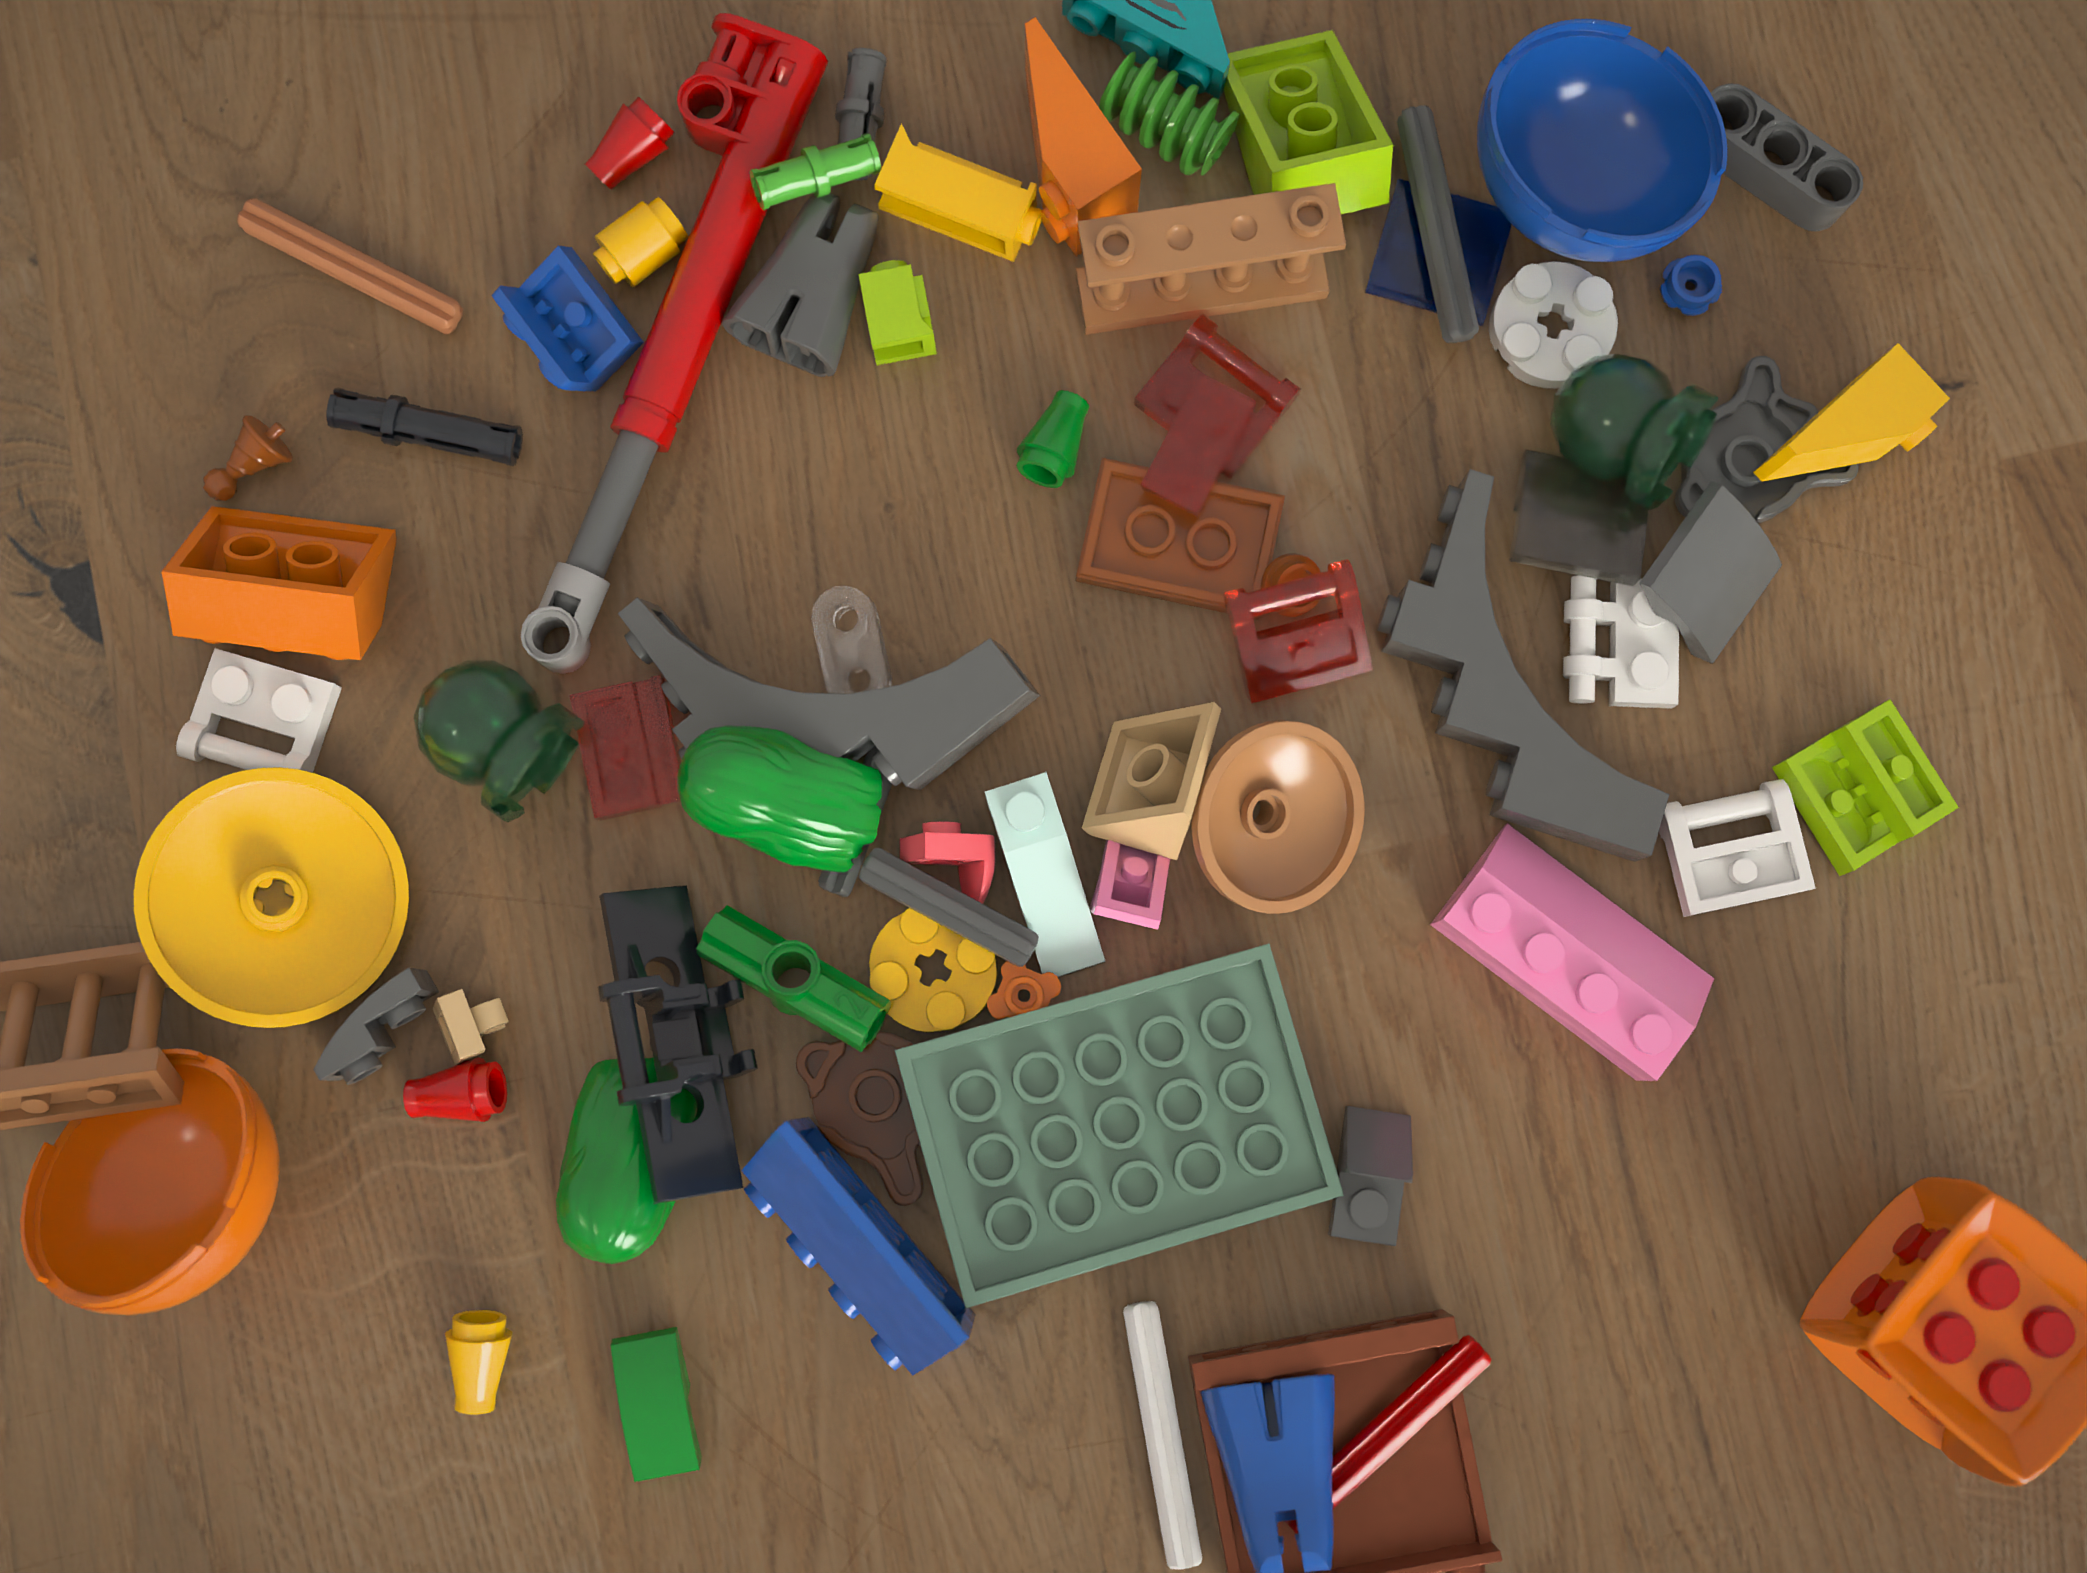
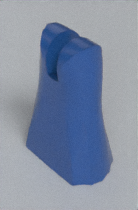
M1311 1375L1273 1380L1270 1383L1261 1384L1256 1382L1202 1390L1201 1396L1228 1478L1242 1535L1255 1573H1284L1282 1561L1284 1536H1279L1277 1523L1287 1520H1297L1299 1534H1294L1299 1552L1302 1554L1304 1573L1331 1570L1334 1538L1332 1495L1335 1410L1334 1375Z

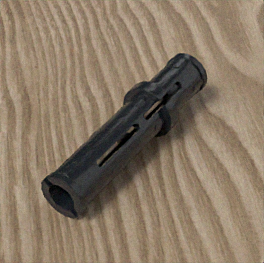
M337 387L333 390L334 395L331 394L329 397L326 412L329 427L381 437L384 444L399 446L401 442L418 444L461 455L489 459L509 466L516 465V459H519L523 442L521 426L495 423L452 412L420 407L419 405L409 404L406 397L390 395L386 399L363 395Z

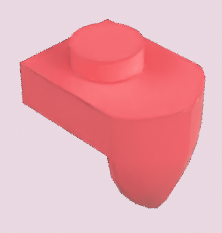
M927 822L922 824V833L900 838V859L911 865L958 866L962 893L984 904L995 871V836L988 834H962L961 823Z

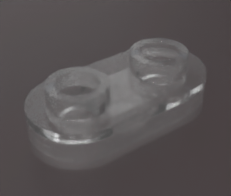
M836 586L825 591L815 602L811 618L827 692L837 694L858 693L852 687V679L856 673L863 670L868 671L871 677L870 685L864 691L892 686L890 665L878 611L874 602L863 592L851 586ZM854 610L858 617L857 624L849 631H842L839 626L841 616L847 611Z

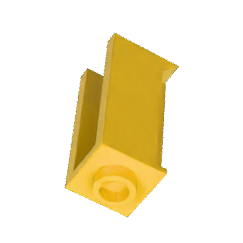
M901 123L874 185L875 190L883 193L878 203L879 209L1014 262L1021 244L1024 243L1031 246L1041 225L1042 210L1037 208V184L1031 182L1028 190L1022 188L1021 181L919 142L916 147L911 144Z

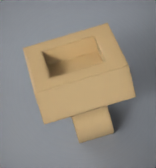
M463 989L438 997L433 1006L434 1014L454 1066L476 1057H481L486 1050L481 1037L505 1028V1024L509 1022L500 997L470 1008Z

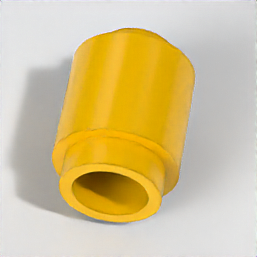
M657 197L649 204H646L644 201L639 202L596 234L595 239L601 248L595 251L593 256L614 284L625 279L632 287H635L679 254L678 246L689 237L671 209L660 197Z

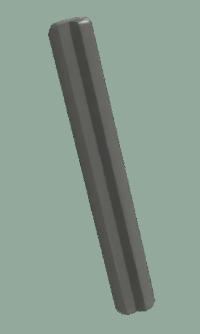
M1426 105L1409 107L1402 111V114L1398 117L1397 125L1442 338L1447 343L1465 342L1473 339V336L1478 333L1479 325L1433 111Z

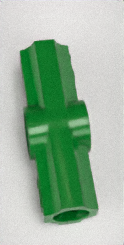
M728 905L720 912L714 914L703 930L702 938L696 948L699 957L767 996L772 1005L780 1012L788 1015H799L860 1052L868 1044L872 1043L883 1026L886 1015L891 1008V1001L820 960L816 951L808 944L798 940H786ZM792 968H800L810 974L808 980L796 988H786L777 983L779 977L785 971Z

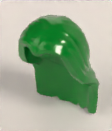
M726 725L709 728L689 744L682 757L677 773V791L682 807L691 819L707 830L724 837L734 838L780 862L792 866L844 873L854 865L851 859L858 857L864 851L863 846L873 843L877 837L881 809L877 806V802L882 797V778L878 769L847 758L835 757L819 752L786 732L750 726Z
M645 1058L649 1083L658 1082L654 1058ZM617 1059L603 1060L596 1063L586 1077L573 1112L556 1196L557 1224L564 1243L581 1257L608 1264L628 1261L639 1256L654 1244L675 1204V1201L654 1204L637 1105H618L616 1092L623 1088ZM682 1088L680 1093L670 1097L671 1116L679 1122L691 1123L695 1117L697 1103L694 1096Z

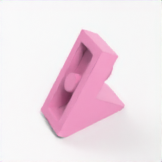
M1106 840L1100 876L1090 904V911L1096 915L1158 930L1161 922L1170 858Z

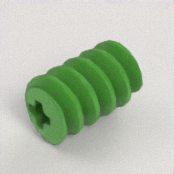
M1136 51L1131 52L1118 67L1100 99L1099 109L1108 121H1112L1120 116L1118 125L1120 131L1124 134L1131 135L1140 129L1139 142L1143 147L1152 148L1161 142L1159 155L1162 160L1171 162L1181 155L1179 168L1183 174L1192 175L1202 168L1201 176L1205 175L1226 148L1235 131L1240 114L1233 111L1221 122L1215 120L1220 100L1213 97L1199 109L1195 106L1199 90L1198 85L1194 83L1178 95L1174 92L1179 75L1177 71L1172 70L1162 80L1157 81L1154 77L1159 59L1152 56L1138 68L1134 65Z

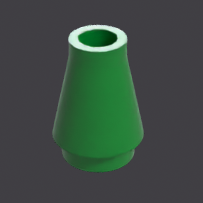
M1065 390L1055 393L1051 404L1017 447V454L1020 458L1016 466L1025 478L1044 487L1059 488L1063 485L1065 478H1070L1074 475L1084 420L1089 410V404L1084 398Z

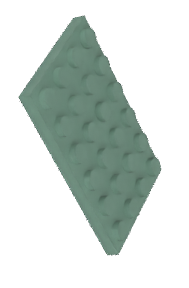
M1270 944L895 1050L965 1308L1344 1196Z

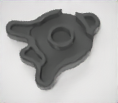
M1757 356L1752 358L1742 369L1738 389L1728 402L1710 411L1691 430L1687 437L1681 456V484L1675 494V504L1678 511L1686 518L1707 486L1713 481L1723 485L1746 508L1756 522L1761 523L1772 519L1786 510L1804 491L1816 487L1842 486L1849 483L1857 476L1859 465L1853 464L1774 480L1760 481L1753 472L1814 417L1818 410L1809 402L1792 398L1785 394L1781 386V375L1778 365L1767 356Z

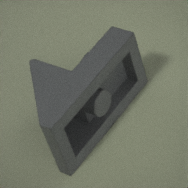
M1345 1106L1337 1164V1174L1344 1196L1334 1198L1332 1201L1328 1235L1396 1246L1404 1182L1412 1183L1413 1179L1410 1115Z

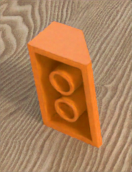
M211 506L161 571L172 634L178 637L201 639L212 644L231 643L262 647L273 652L293 651L324 655L335 660H361L382 626L396 546V530Z

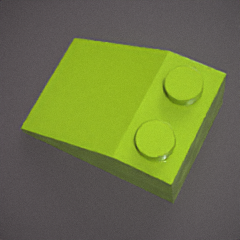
M1333 30L1227 53L1230 65L1224 86V94L1230 113L1236 111L1240 114L1235 132L1254 195L1335 183L1341 214L1389 203L1393 143Z

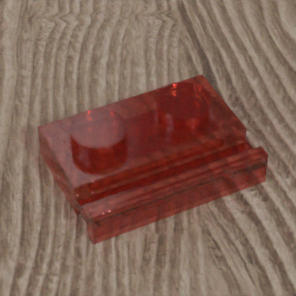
M660 675L652 676L651 679L635 683L630 681L570 695L594 818L598 821L660 808L662 805L675 802L681 803L677 791V773L681 764V758L678 753L676 734L672 730L674 725L669 701L661 687V684L665 681Z

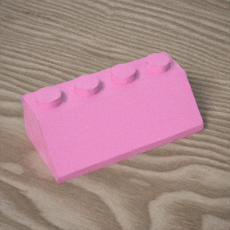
M1508 823L1503 826L1430 924L1636 1081H1657L1695 1030L1714 981L1712 976Z

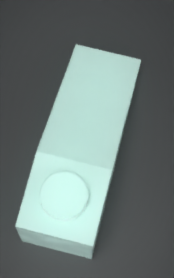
M1047 772L985 791L987 805L1027 928L1036 932L1039 936L1035 953L1042 974L1051 972L1060 977L1105 962Z

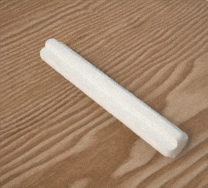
M1153 1301L1137 1302L1125 1306L1123 1314L1165 1556L1170 1569H1186L1201 1564L1202 1553L1159 1308Z

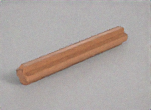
M258 199L247 200L243 210L238 214L237 223L245 233L444 334L452 333L462 318L463 308L457 300Z

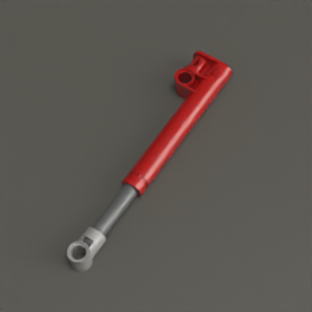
M729 13L715 15L712 22V30L717 37L707 61H702L698 64L695 74L683 82L677 95L678 108L689 137L699 147L721 155V161L623 394L624 403L619 404L610 428L618 434V438L566 563L557 562L538 609L529 614L522 625L521 640L523 647L532 658L551 672L561 674L574 672L583 666L589 657L591 649L589 635L610 587V583L604 580L656 452H669L677 432L675 426L683 418L768 209L762 210L760 202L758 203L749 172L751 169H760L790 158L828 65L826 56L809 42ZM716 105L722 107L719 114L713 118L702 119L696 117L699 111L706 106ZM558 627L569 628L570 637L565 648L554 654L544 653L543 643L548 632Z

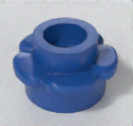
M1689 255L1684 258L1675 259L1663 271L1662 276L1665 282L1660 287L1661 296L1669 307L1680 308L1681 313L1684 315L1696 316L1703 314L1708 310V305L1717 302L1721 295L1720 270L1711 259L1705 256ZM1688 281L1693 282L1696 287L1695 290H1687L1685 283Z

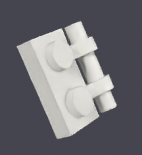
M1577 575L1571 577V600L1564 602V622L1570 624V655L1563 658V677L1569 679V702L1578 704L1595 702V681H1609V706L1672 709L1678 705L1679 628L1677 624L1654 614L1640 585L1642 579L1616 578L1610 583V602H1602L1596 599L1595 576ZM1596 625L1610 626L1609 658L1595 655Z

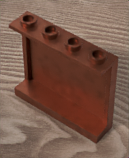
M1440 1309L1188 1356L1227 1573H1255L1244 1542L1233 1495L1207 1418L1201 1391L1231 1385L1256 1382L1262 1384L1279 1379L1333 1374L1335 1384L1334 1456L1444 1355L1453 1344L1459 1343L1455 1318L1452 1314ZM1462 1391L1333 1509L1331 1570L1308 1573H1485V1564L1502 1561L1501 1551L1491 1539ZM1280 1521L1277 1525L1279 1536H1284L1282 1554L1284 1573H1304L1302 1554L1299 1552L1294 1536L1297 1533L1285 1521Z

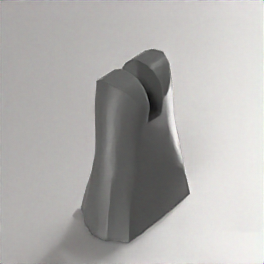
M832 193L819 198L815 197L814 194L809 197L771 257L740 295L722 321L725 330L741 344L819 377L834 376L860 286L858 274L864 273L875 240L879 220L877 212L855 203L847 211L833 243L828 242L827 239L833 229L840 208L839 196Z

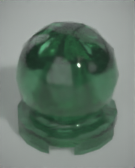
M1624 354L1594 356L1574 368L1554 395L1550 426L1559 452L1581 473L1603 480L1628 477L1625 488L1627 498L1648 510L1658 508L1673 493L1672 489L1663 484L1671 476L1679 462L1691 468L1697 459L1716 420L1717 413L1709 408L1718 401V396L1697 385L1687 386L1675 396L1668 376L1647 359Z
M467 660L445 669L423 688L413 717L418 747L435 770L465 786H484L481 793V805L506 822L519 818L525 813L524 808L518 802L534 787L543 794L550 789L566 768L579 745V742L570 736L572 728L577 731L585 724V721L560 703L548 706L543 710L538 692L517 671L494 660Z

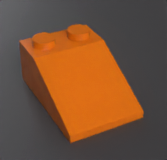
M1036 17L1025 23L1026 85L1040 186L1039 192L1043 208L1041 221L1051 238L1057 244L1065 240L1077 257L1082 253L1078 221L1138 212L1142 168Z

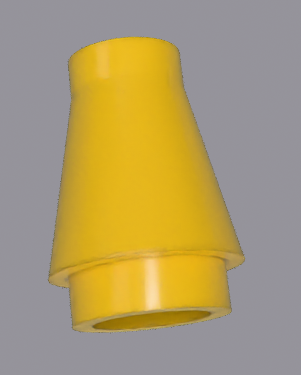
M490 1310L460 1312L452 1317V1328L445 1332L455 1391V1410L459 1413L476 1415L495 1410L496 1393L512 1337V1331L506 1328L507 1317L503 1313Z

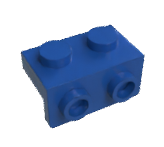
M558 245L519 288L499 286L492 294L493 299L504 312L503 321L508 329L518 338L526 341L540 360L538 365L544 377L554 386L563 390L596 392L644 343L572 247Z

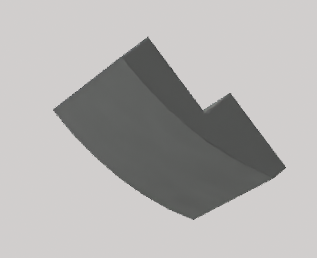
M1711 481L1642 578L1640 585L1654 614L1677 624L1691 655L1713 664L1780 569L1782 563L1769 538L1746 508L1723 485Z

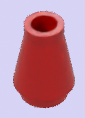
M638 96L629 107L624 103L622 104L595 152L585 165L610 190H613L622 180L669 149L665 143L675 132Z
M476 1057L428 1076L407 1080L403 1089L404 1107L411 1118L436 1117L486 1122L492 1114H499L505 1109L507 1103L506 1077L499 1063L495 1061L486 1063L483 1058Z

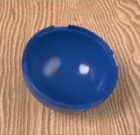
M1571 19L1559 21L1539 28L1520 40L1506 54L1494 71L1483 95L1477 124V152L1480 168L1488 191L1507 220L1525 237L1542 248L1564 257L1589 262H1617L1634 259L1655 252L1678 239L1702 218L1710 207L1717 193L1721 175L1726 170L1727 140L1722 117L1710 91L1698 74L1668 46L1661 52L1648 43L1628 35L1632 27L1606 20Z

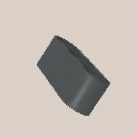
M1727 83L1716 87L1711 92L1721 117L1727 119L1733 127V130L1725 129L1727 165L1723 173L1797 226L1808 231H1822L1830 228L1859 198L1863 189V176L1859 167L1847 156L1749 88L1740 84ZM1764 151H1771L1781 158L1783 165H1776L1770 162L1765 156ZM1815 186L1827 189L1832 194L1834 201L1822 198L1817 193Z

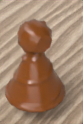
M243 416V425L237 440L234 441L235 446L229 461L226 462L227 467L226 469L214 468L208 471L207 475L203 477V489L216 501H226L233 498L237 492L238 478L254 475L256 472L276 467L282 463L292 462L293 456L290 450L279 438L286 431L280 423L275 422L269 428L253 416Z

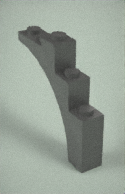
M1470 469L1458 487L1449 485L1444 494L1437 521L1447 524L1440 546L1433 543L1430 544L1419 575L1420 580L1429 582L1428 586L1409 580L1398 597L1389 594L1386 598L1377 625V631L1386 633L1381 652L1453 674L1452 679L1442 677L1433 700L1431 713L1440 715L1435 733L1507 756L1506 762L1496 761L1488 781L1486 796L1494 798L1489 816L1636 862L1650 857L1654 850L1670 794L1621 774L1581 747L1542 708L1516 670L1495 622L1485 574V522L1494 476Z
M637 597L618 613L630 629L625 634V639L631 649L646 664L649 665L654 662L667 679L661 684L667 698L683 714L689 711L692 713L672 729L684 745L678 750L681 759L689 744L709 728L731 725L777 729L786 732L819 752L835 757L847 758L855 762L876 746L879 751L872 758L883 775L894 786L903 782L906 787L921 790L1041 696L1005 648L991 638L948 666L901 685L852 694L800 693L762 684L727 668L690 641L656 604Z

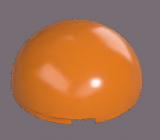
M164 1049L162 1052L184 1080L181 1104L70 1120L53 1146L44 1142L33 1164L25 1187L20 1216V1235L24 1256L32 1274L37 1281L44 1283L56 1297L76 1307L102 1314L134 1315L156 1312L179 1305L200 1295L229 1274L247 1255L260 1236L272 1210L279 1180V1149L273 1122L263 1101L252 1086L223 1061L191 1049Z

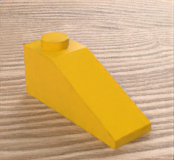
M1897 343L1862 371L1753 473L1763 482L1878 460L1898 444L1907 452L1936 429L1937 425L1930 417L1950 398L1903 347Z

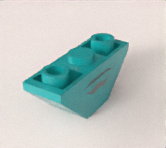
M1062 0V15L1066 16L1071 25L1078 31L1088 36H1097L1099 34L1118 44L1127 56L1131 52L1136 51L1135 62L1139 64H1144L1152 56L1159 59L1158 67L1167 72L1175 70L1179 73L1177 82L1185 89L1195 83L1199 86L1198 94L1206 92L1217 99H1220L1222 96L1230 61L1212 0Z

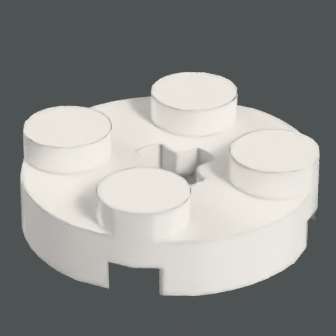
M1543 262L1522 267L1516 276L1503 288L1491 311L1489 335L1495 352L1499 349L1502 358L1509 364L1507 369L1516 378L1527 384L1555 389L1576 383L1578 379L1589 375L1604 361L1615 342L1618 318L1612 302V288L1605 279L1593 276L1587 270L1569 263ZM1549 312H1556L1562 316V320L1567 322L1569 330H1562L1557 339L1547 337V327L1543 324H1538V316L1546 317Z

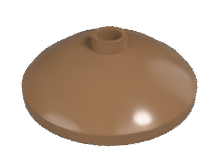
M1290 720L1267 721L1249 727L1230 739L1216 753L1204 771L1191 818L1192 839L1196 857L1202 871L1213 887L1231 902L1241 907L1267 914H1280L1299 910L1314 903L1328 893L1350 866L1363 831L1365 803L1363 788L1356 766L1347 751L1336 739L1315 726ZM1259 801L1260 813L1258 817L1253 820V810L1256 803Z

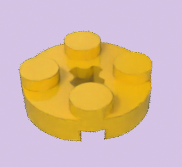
M911 908L892 918L877 936L870 953L871 989L891 1001V1008L887 1013L890 1017L913 1030L927 1033L953 1030L979 1015L986 1007L987 1000L995 989L997 981L995 954ZM936 950H939L947 955L944 965L952 971L946 982L941 979H935L930 987L923 985L920 982L923 972L916 966V962L921 955L930 958Z

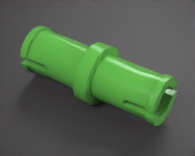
M866 133L859 138L820 150L815 145L802 148L801 156L760 169L754 168L749 173L758 203L760 202L761 209L765 210L769 209L770 206L811 193L817 198L829 195L830 187L867 175L879 174L881 163L876 145L871 140V135Z

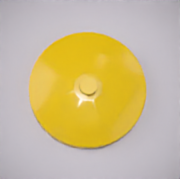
M280 767L257 768L232 773L205 784L181 800L163 818L147 842L140 858L134 886V914L141 944L153 967L167 985L185 1001L215 1018L234 1024L260 1028L290 1027L312 1022L337 1012L363 994L378 979L397 950L403 935L409 904V884L403 856L395 837L379 814L356 793L332 779L303 770Z

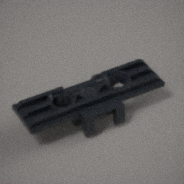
M687 885L603 893L599 898L614 981L599 986L598 992L600 1001L608 1003L623 1088L616 1092L618 1105H637L654 1204L742 1189L744 1187L724 1086L725 1079L738 1078L758 1069L754 1049L740 1051L735 1055L733 1051L726 1008L744 1000L741 980H731L721 986L707 988L701 958L696 952L698 942ZM660 962L666 965L673 975L674 985L667 984L660 975L647 976L645 970L647 963ZM635 1003L645 1009L650 1036V1048L653 1053L658 1080L655 1083H649ZM682 1088L689 1091L697 1103V1113L691 1123L679 1122L671 1116L670 1097L680 1093Z

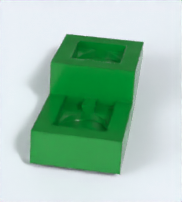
M677 1327L612 1339L611 1353L616 1391L634 1482L700 1470L702 1455L688 1399L690 1381Z

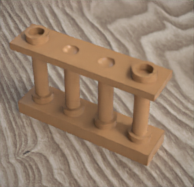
M1335 183L1078 221L1084 267L1076 268V280L1085 335L1327 299L1330 288L1323 253L1344 250L1346 247Z
M141 941L0 962V1011H6L0 1040V1130L181 1104L184 1080L162 1050L156 1047L165 988L169 986L160 977L148 959ZM136 992L128 1048L120 1053L91 1057L100 998ZM71 1001L62 1057L55 1062L25 1066L36 1006Z

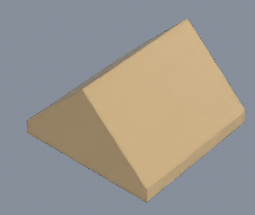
M1215 702L1115 721L1110 732L1082 829L1091 836L1177 860L1192 818L1221 708Z

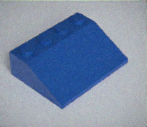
M809 1117L788 1120L776 1129L741 1170L750 1180V1183L744 1187V1191L766 1217L770 1218L776 1212L790 1228L792 1233L786 1238V1241L806 1266L812 1268L819 1263L835 1283L828 1288V1291L840 1308L852 1319L861 1313L877 1334L871 1339V1343L886 1363L894 1370H897L903 1364L913 1376L965 1342L971 1333L976 1316L969 1307L965 1308L963 1299L836 1148L828 1142Z

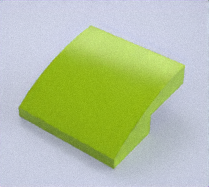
M1891 699L1879 704L1772 767L1778 779H1784L1788 784L1795 806L1839 876L1855 871L1895 844L1917 835L1959 808Z

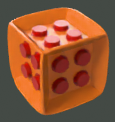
M1926 1177L1918 1180L1897 1195L1874 1218L1832 1268L1811 1297L1800 1319L1799 1326L1818 1350L1886 1412L1918 1437L1942 1450L1950 1460L1960 1467L1993 1482L2014 1487L2028 1483L2052 1465L2087 1426V1261L2032 1215L1975 1181L1949 1177Z

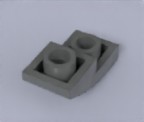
M407 968L386 982L353 1011L336 1031L313 1070L320 1081H340L344 1079L345 1083L350 1085L379 1070L383 1066L379 1057L396 1048L384 1025L388 1023L390 1028L394 1029L414 1020L426 1011L423 1001L439 993L428 971Z

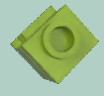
M901 260L885 261L872 267L871 272L858 274L876 365L937 354L923 276H913L911 264L907 265L905 261Z

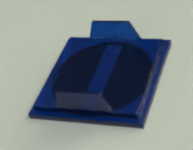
M1398 178L1365 293L1437 313L1410 182ZM1450 193L1478 325L1483 326L1512 224L1497 206Z

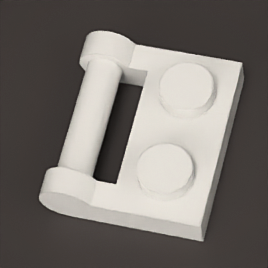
M214 648L190 720L185 723L179 733L176 744L177 755L196 762H201L204 758H208L245 770L280 767L313 773L342 687L325 680ZM222 717L295 739L292 750L287 755L216 735L215 733Z
M1784 779L1764 782L1757 791L1681 806L1678 801L1667 803L1659 833L1666 845L1683 917L1816 889L1792 794ZM1766 815L1770 820L1772 828L1770 833L1699 848L1693 847L1690 835L1691 830Z

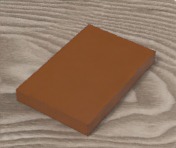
M1102 458L1077 569L1076 582L1259 620L1264 601L1261 592V581L1266 568L1272 562L1285 496Z

